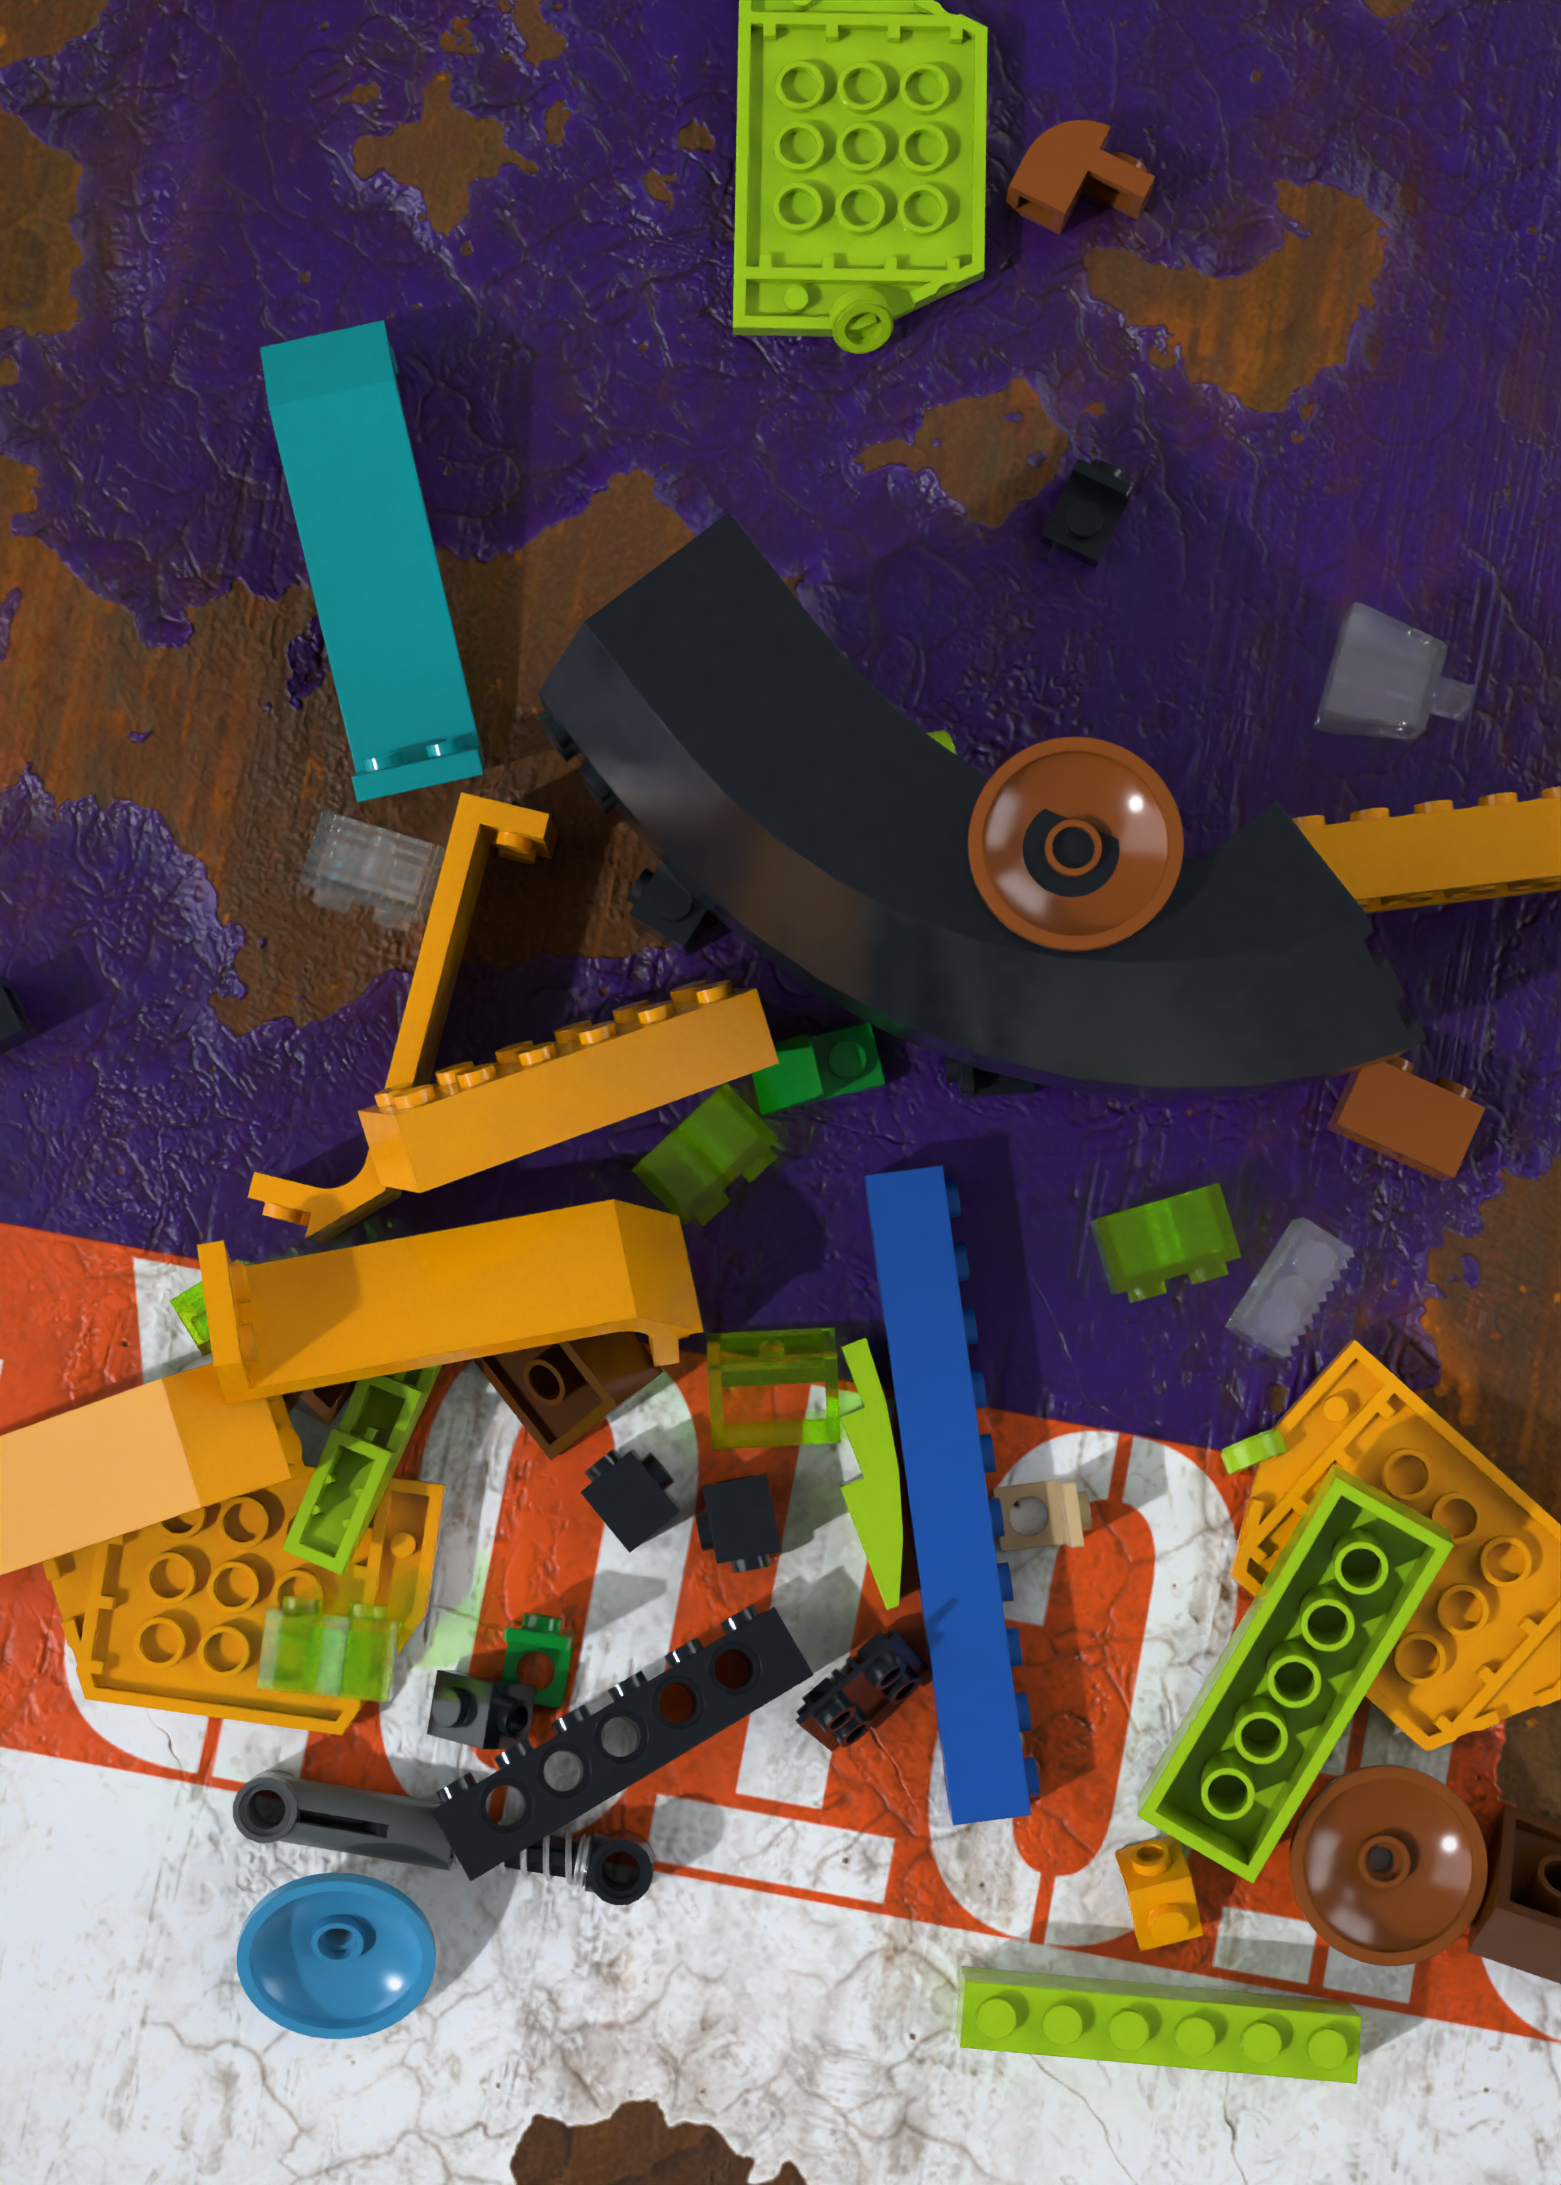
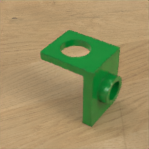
M525 1612L522 1622L512 1620L505 1626L503 1640L508 1641L501 1682H520L517 1675V1666L520 1659L530 1652H541L551 1659L555 1673L552 1682L547 1687L536 1690L534 1704L561 1708L564 1701L575 1631L561 1629V1618Z

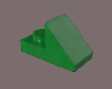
M871 1023L811 1037L809 1033H805L775 1043L774 1048L779 1063L752 1073L761 1115L885 1086Z

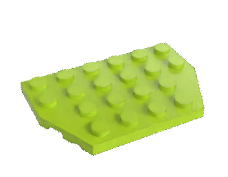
M739 0L733 335L833 337L831 317H828L829 310L834 301L849 290L870 288L878 291L886 298L893 319L896 320L983 279L985 270L988 27L962 14L948 13L942 8L940 3L934 0ZM873 313L852 317L846 325L845 332L847 334L859 335L875 326L877 319Z

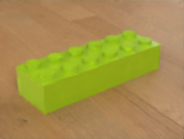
M1333 1464L1139 1793L1137 1816L1253 1884L1454 1547L1449 1530Z

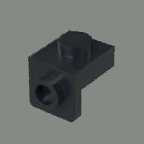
M437 1670L427 1734L480 1749H510L526 1738H529L530 1726L533 1720L536 1687L521 1682H500L456 1670Z

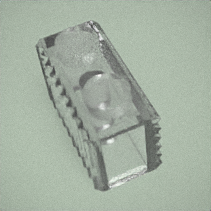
M323 810L308 853V859L305 862L304 871L301 874L300 883L307 890L314 892L312 899L314 904L348 914L351 904H355L375 911L372 919L373 922L395 930L409 932L411 923L427 926L446 848Z
M1304 1217L1292 1220L1225 1327L1271 1358L1292 1356L1291 1347L1299 1345L1298 1336L1306 1334V1324L1313 1323L1311 1314L1320 1312L1318 1303L1327 1301L1325 1292L1334 1290L1332 1281L1341 1279L1339 1270L1347 1269L1346 1259L1355 1257L1353 1248Z

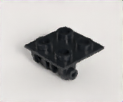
M895 1627L886 1634L880 1630L856 1651L863 1659L860 1665L852 1656L846 1659L853 1669L846 1677L837 1668L834 1669L831 1673L839 1682L836 1686L826 1677L802 1697L805 1704L796 1711L800 1717L795 1721L831 1752L839 1745L847 1747L863 1737L872 1725L870 1719L889 1702L895 1705L908 1698L920 1685L921 1678L919 1676L929 1668L912 1650L910 1644Z

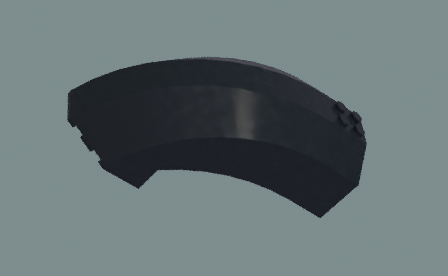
M730 512L585 620L538 692L545 711L544 714L538 717L539 722L544 727V735L566 763L574 756L578 758L584 766L578 770L584 779L582 783L605 814L616 808L680 884L749 947L820 997L904 1041L980 1070L1062 1090L1142 1099L1234 1097L1314 1084L1391 1060L1415 1048L1426 1039L1418 1021L1410 1014L1406 1016L1396 1004L1405 994L1388 959L1380 952L1371 957L1363 941L1374 932L1366 913L1278 801L1201 860L1183 857L1176 885L1162 909L1140 931L1117 944L1091 951H1059L1034 944L1008 929L997 919L982 899L975 885L968 859V831L971 816L977 799L990 778L924 733L861 675L812 619ZM1044 809L1031 821L1023 840L1024 862L1032 878L1045 890L1064 897L1084 896L1102 887L1116 869L1119 859V840L1097 831L1102 842V853L1097 865L1083 876H1063L1053 870L1047 862L1044 847L1046 838L1052 828L1058 823L1069 819ZM1068 828L1056 835L1053 840L1052 850L1054 857L1061 865L1074 869L1083 867L1091 861L1094 854V844L1090 836L1083 830Z

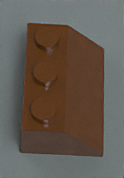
M633 1331L609 1333L473 1359L550 1461L664 1372L660 1366L654 1367L651 1354Z
M1504 1805L1499 1813L1487 1851V1884L1480 1908L1469 1927L1467 1952L1561 1984V1824Z

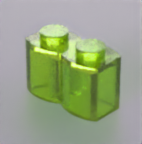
M724 1083L646 1155L632 1171L672 1214L680 1217V1221L684 1226H687L696 1219L704 1227L731 1202L724 1191L737 1178L743 1175L751 1183L778 1158L770 1148L779 1138L727 1083Z
M284 1595L282 1607L271 1606L266 1608L257 1688L368 1701L389 1702L392 1699L401 1620L387 1618L388 1606L349 1602L348 1614L322 1611L323 1599Z

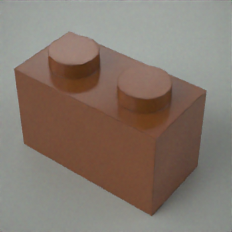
M1399 1056L1351 1072L1326 1129L1437 1180L1446 1181L1455 1178L1486 1109L1470 1101L1473 1092L1465 1086L1445 1078L1437 1077L1435 1084L1411 1074L1414 1065Z

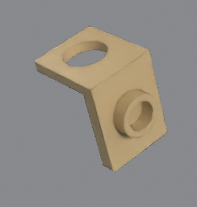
M1066 1478L993 1488V1498L1000 1499L1005 1536L999 1537L1000 1550L1002 1552L1063 1544L1070 1548L1084 1547L1082 1531L1092 1530V1518L1087 1491L1077 1492L1076 1481ZM1024 1497H1033L1040 1500L1047 1511L1045 1526L1041 1531L1033 1535H1023L1017 1532L1010 1522V1510L1013 1504Z

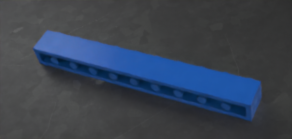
M943 1165L866 1175L864 1182L950 1819L953 1825L1028 1816L1031 1815L1029 1797L1040 1796V1786L1035 1757L1023 1758L1020 1732L1031 1731V1720L1026 1692L1014 1693L1011 1667L1022 1666V1654L1017 1627L1006 1628L1002 1602L1013 1601V1588L1008 1562L997 1563L993 1538L1005 1536L1000 1499H988L985 1473L996 1472L991 1434L979 1435L976 1409L987 1408V1399L982 1369L970 1370L967 1345L978 1344V1332L973 1305L964 1307L961 1305L958 1281L969 1280V1266L965 1242L953 1243L950 1218L961 1216L956 1178L944 1180Z

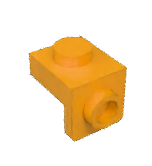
M1169 1836L1157 1840H1147L1137 1845L1118 1849L1115 1852L1140 1952L1203 1936L1191 1873L1177 1839Z

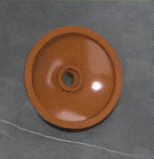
M1077 736L1050 739L1032 745L1011 757L991 776L984 786L975 804L968 831L970 870L975 885L987 907L998 920L1020 937L1034 944L1059 951L1077 952L1102 949L1117 944L1140 931L1158 914L1169 899L1180 874L1183 860L1184 839L1181 817L1171 792L1160 776L1144 760L1131 751L1111 742L1090 737ZM1047 809L1056 815L1069 819L1058 823L1052 828L1046 838L1044 847L1047 862L1053 870L1063 876H1083L1097 865L1102 853V842L1097 831L1118 839V863L1112 876L1102 887L1087 895L1065 897L1047 891L1032 878L1023 857V841L1027 828L1041 811ZM1068 828H1077L1086 832L1094 844V854L1091 861L1083 867L1074 869L1061 865L1054 857L1052 850L1053 840L1058 833Z
M1366 1766L1347 1772L1332 1780L1307 1804L1297 1821L1289 1850L1290 1882L1296 1902L1305 1919L1314 1931L1334 1949L1350 1958L1372 1965L1402 1966L1414 1964L1431 1958L1447 1949L1466 1931L1480 1908L1487 1884L1488 1863L1486 1846L1482 1832L1470 1809L1453 1790L1441 1781L1424 1772L1405 1766ZM1378 1847L1388 1848L1390 1852L1388 1865L1382 1869L1371 1868L1369 1863L1371 1852Z

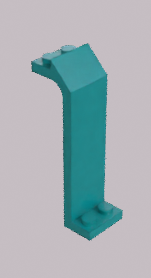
M384 320L260 347L268 407L356 774L351 779L357 802L483 775L486 770L399 395L396 375L399 374L394 349L389 344Z

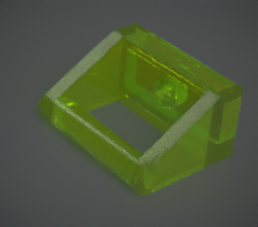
M835 1327L707 1334V1368L713 1450L841 1443ZM825 1383L826 1419L724 1424L723 1387Z

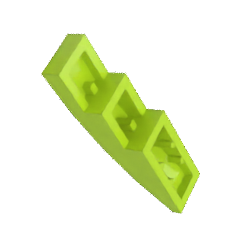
M863 1338L841 1347L863 1407L840 1416L862 1476L843 1483L839 1487L884 1605L889 1610L899 1606L903 1550L900 1477L886 1399L867 1339Z
M442 1365L357 1380L338 1428H332L282 1548L283 1551L337 1574H345L400 1462Z

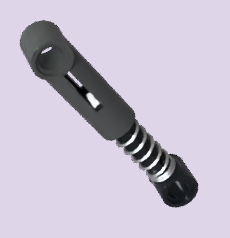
M267 1770L256 1775L237 1792L233 1802V1819L237 1829L247 1839L257 1843L281 1841L450 1871L453 1859L456 1865H460L431 1813V1810L440 1806L442 1802L298 1778L283 1770ZM271 1790L282 1797L285 1804L283 1820L269 1822L257 1813L255 1798L259 1791ZM306 1810L334 1816L365 1821V1823L360 1824L326 1817L308 1815L304 1813ZM502 1820L496 1823L498 1825L505 1826ZM629 1830L615 1831L608 1835L595 1833L594 1839L592 1836L587 1838L585 1834L582 1837L578 1836L577 1839H572V1835L568 1831L563 1837L547 1835L499 1864L498 1867L503 1874L510 1868L521 1870L524 1877H528L532 1872L541 1873L548 1882L554 1876L564 1877L569 1885L575 1884L577 1886L580 1884L582 1887L585 1886L586 1892L595 1893L607 1903L629 1905L639 1900L648 1891L655 1871V1854L647 1840L640 1834ZM615 1852L629 1853L637 1860L640 1866V1874L628 1883L613 1881L605 1871L604 1860Z

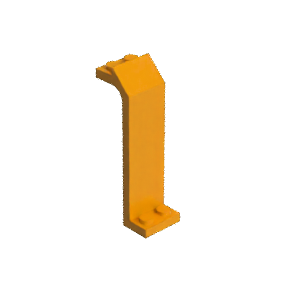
M461 792L384 1089L412 1082L414 1087L430 1084L491 844L499 848V856L521 863L535 864L537 855L552 859L558 833L550 814ZM369 1149L365 1164L360 1173L343 1186L323 1189L254 1172L248 1198L265 1203L262 1215L307 1226L305 1239L323 1244L399 1199L402 1190L381 1186Z
M615 1199L244 1266L243 1262L231 1263L224 1240L197 1245L213 1365L227 1405L624 1331L640 1332L648 1335L654 1367L680 1363L678 1339L688 1338L690 1334L704 1332L680 1217L675 1214Z
M209 1363L152 1381L0 1436V1576L237 1496L307 1475L302 1460L301 1441L298 1434L292 1428L283 1396L276 1395L227 1405L214 1365Z

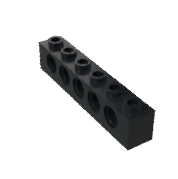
M754 1604L750 1605L720 1623L726 1635L704 1648L699 1638L696 1637L664 1656L670 1669L650 1681H647L641 1670L609 1689L608 1692L614 1702L593 1715L590 1714L584 1704L553 1722L551 1725L557 1736L534 1749L530 1740L526 1738L494 1757L500 1769L499 1771L478 1783L471 1772L437 1791L436 1794L442 1804L431 1810V1813L469 1881H473L814 1675L775 1607L759 1615ZM723 1652H735L741 1655L748 1665V1677L740 1688L731 1689L723 1686L715 1675L716 1660ZM668 1685L682 1686L692 1697V1712L683 1722H671L659 1710V1695ZM613 1718H622L629 1721L636 1730V1745L632 1752L624 1757L614 1756L607 1752L601 1741L604 1725ZM556 1752H567L573 1755L580 1765V1778L577 1784L567 1791L553 1789L544 1777V1765L547 1759ZM499 1786L513 1787L523 1798V1813L511 1825L502 1826L494 1823L486 1811L488 1795Z

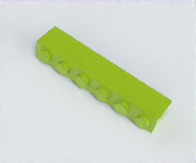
M961 1966L956 2034L960 2048L1357 2084L1362 2016L1348 2001Z

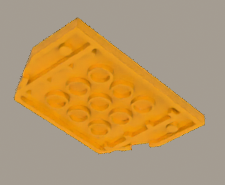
M1350 1340L1271 1428H1275V1431H1280L1288 1452L1259 1463L1257 1466L1229 1575L1255 1598L1333 1464L1447 1528L1454 1542V1547L1364 1696L1416 1745L1428 1752L1456 1741L1457 1737L1472 1731L1484 1730L1499 1724L1500 1720L1533 1707H1542L1561 1699V1525L1356 1340Z
M305 1464L307 1475L237 1496L43 1561L42 1565L47 1581H51L63 1618L61 1625L67 1644L72 1648L76 1659V1672L84 1698L87 1700L343 1735L428 1613L447 1484L392 1477L344 1575L337 1574L282 1550L316 1466Z

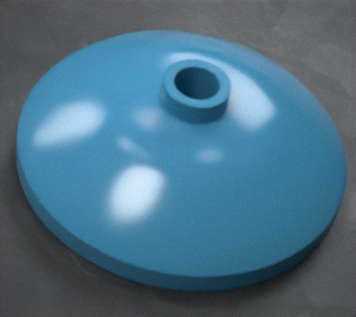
M315 1874L280 1886L264 1897L253 1908L244 1922L239 1935L237 1971L241 1985L251 2002L260 2012L278 2025L296 2033L316 2038H356L379 2032L394 2025L418 2006L427 1993L433 1979L436 1956L435 1939L431 1926L421 1909L395 1887L359 1874Z

